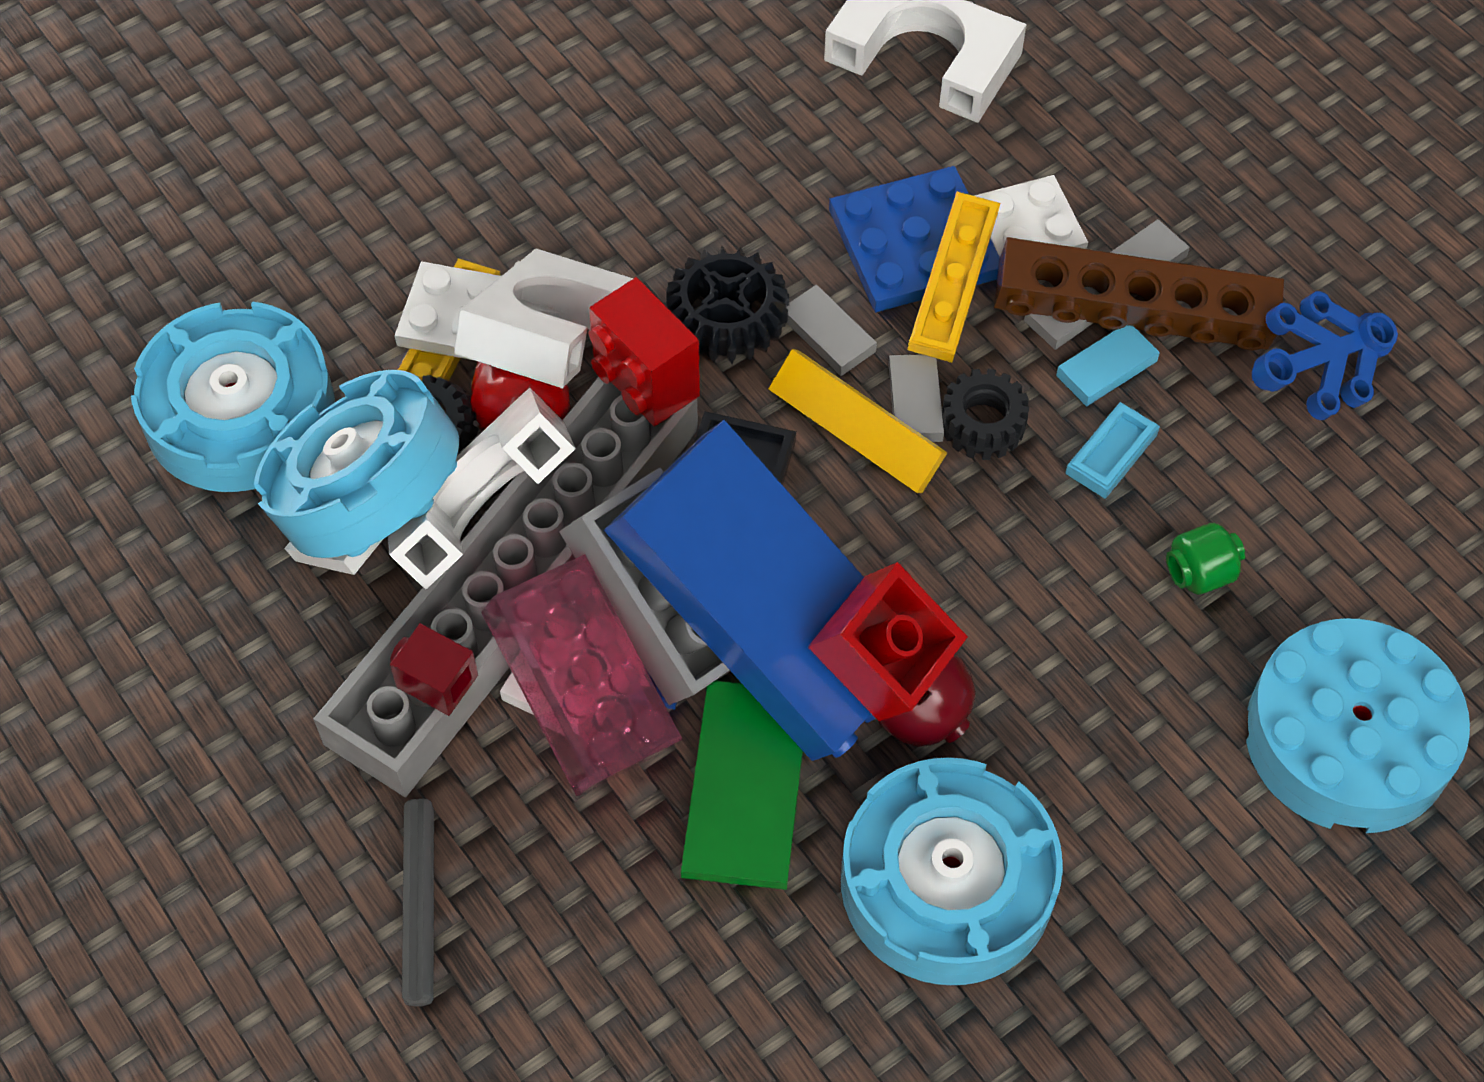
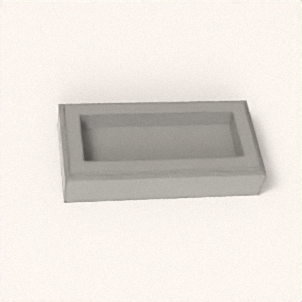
M817 284L791 301L789 306H786L788 309L787 324L840 376L876 352L877 342Z
M923 354L889 355L888 367L893 415L930 441L943 442L944 427L937 359Z

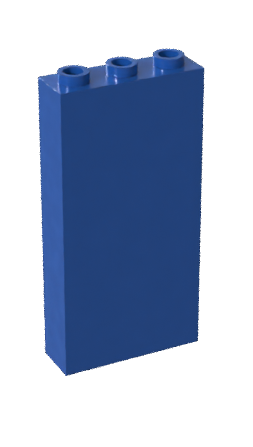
M725 420L721 421L703 434L621 512L604 531L811 761L831 754L834 758H837L849 750L857 741L858 736L854 733L863 722H871L875 717L808 646L862 581L864 576Z

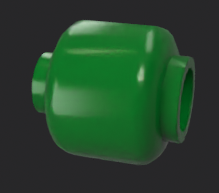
M1213 522L1176 536L1172 541L1171 551L1167 552L1166 563L1173 581L1179 588H1187L1196 595H1202L1233 583L1238 579L1241 572V561L1245 559V549L1236 533L1229 534L1223 526Z

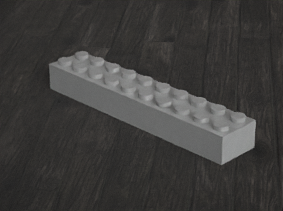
M598 377L562 420L575 446V450L539 484L525 471L515 476L461 541L463 555L427 589L422 588L313 718L323 745L406 798L532 640L549 611H555L585 573L559 531L658 468H661L663 472L666 471L698 431L697 399L654 427L642 414L637 416L630 411L622 398L621 392L611 382L606 384ZM419 623L468 648L474 653L478 677L450 716L396 687L390 667L391 654L397 643L403 637H410Z

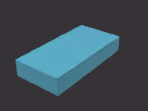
M1126 325L1124 328L1116 329L1059 365L1056 376L1087 407L1156 363L1160 352L1134 326Z
M1119 402L1070 461L1065 474L1106 499L1156 438L1160 426Z

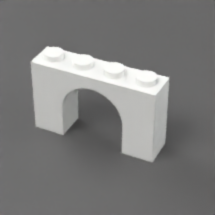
M847 0L826 29L824 61L862 76L881 47L894 36L911 31H923L939 35L951 42L959 52L942 78L939 107L978 123L1022 54L1026 24L966 0Z
M534 249L521 261H517L505 274L498 276L495 282L484 291H480L464 307L461 306L457 310L452 323V333L457 335L454 354L563 388L581 370L587 329L591 330L589 307L633 278L543 250Z
M529 387L457 455V467L447 477L440 490L433 497L434 503L430 510L418 518H412L388 536L389 555L423 588L427 589L463 555L461 535L465 527L480 507L498 489L524 471L539 484L575 450V446L562 419Z

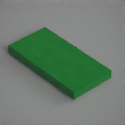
M713 681L707 686L681 866V878L787 890L803 751L741 683Z

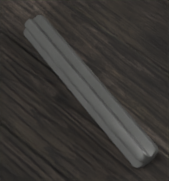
M423 798L411 799L404 804L402 998L408 1006H426L433 1001L434 808L431 800Z

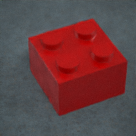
M637 277L589 307L591 330H589L588 334L593 345L594 356L591 360L592 367L604 383L609 384L611 382L621 392L625 404L632 413L637 416L642 414L655 427L700 396L699 339Z
M896 562L865 576L810 643L808 648L878 721L912 711L968 636L911 575Z

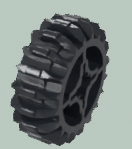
M721 246L717 255H711L704 249L700 256V261L688 257L685 269L676 268L673 281L668 282V287L666 288L667 301L664 305L699 339V355L708 352L709 358L713 363L719 355L727 356L731 364L736 359V355L743 354L751 361L754 355V348L767 352L770 340L779 341L782 327H785L788 322V309L786 306H789V294L787 289H785L783 275L776 274L773 262L762 264V259L758 252L750 257H745L741 247L735 254H727L724 247ZM701 296L704 299L702 300V306L694 310L692 304ZM758 299L762 307L754 314L750 309L752 308V303Z

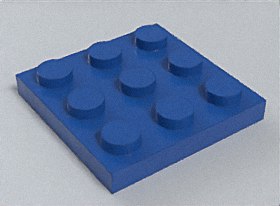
M955 166L829 198V211L875 313L923 299L956 192L968 194ZM991 239L976 285L997 280L1000 257Z

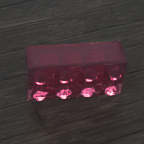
M585 554L493 596L481 612L577 797L666 752L682 740L678 729Z

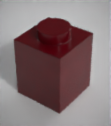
M419 623L410 637H403L397 643L390 658V667L396 687L450 716L478 677L473 651Z

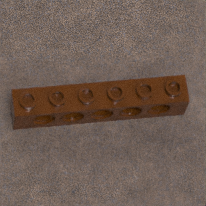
M1007 237L999 258L994 308L1004 309L1011 314L1019 316L1029 314L1052 316L1055 320L1065 323L1075 322L1079 319L1087 320V322L1097 323L1103 328L1112 330L1131 325L1137 330H1143L1152 336L1176 335L1189 337L1198 343L1222 342L1236 344L1244 350L1269 349L1277 336L1268 328L1266 314L1277 305L1283 303L1284 279ZM1038 280L1048 281L1054 287H1045ZM1084 287L1094 288L1100 294L1089 293ZM1130 294H1137L1143 297L1145 301H1138ZM1177 301H1183L1191 308H1184ZM1223 308L1233 310L1237 316L1227 313Z

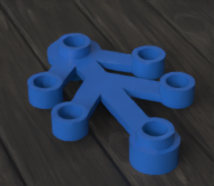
M1321 291L1313 292L1301 301L1300 312L1302 315L1289 303H1281L1268 311L1266 314V324L1274 334L1285 335L1291 331L1316 346L1291 355L1282 349L1276 348L1257 358L1252 369V379L1257 387L1262 390L1278 391L1292 383L1297 373L1325 364L1319 391L1310 395L1306 403L1308 412L1313 418L1322 421L1338 413L1340 410L1339 392L1343 401L1353 408H1357L1373 398L1374 389L1372 381L1377 359L1387 355L1392 350L1398 337L1397 328L1391 318L1383 313H1365L1358 317L1333 303L1329 296ZM1280 315L1284 318L1285 323L1280 318ZM1327 319L1349 334L1340 337L1316 323ZM1358 352L1354 377L1344 382L1341 386L1348 355Z

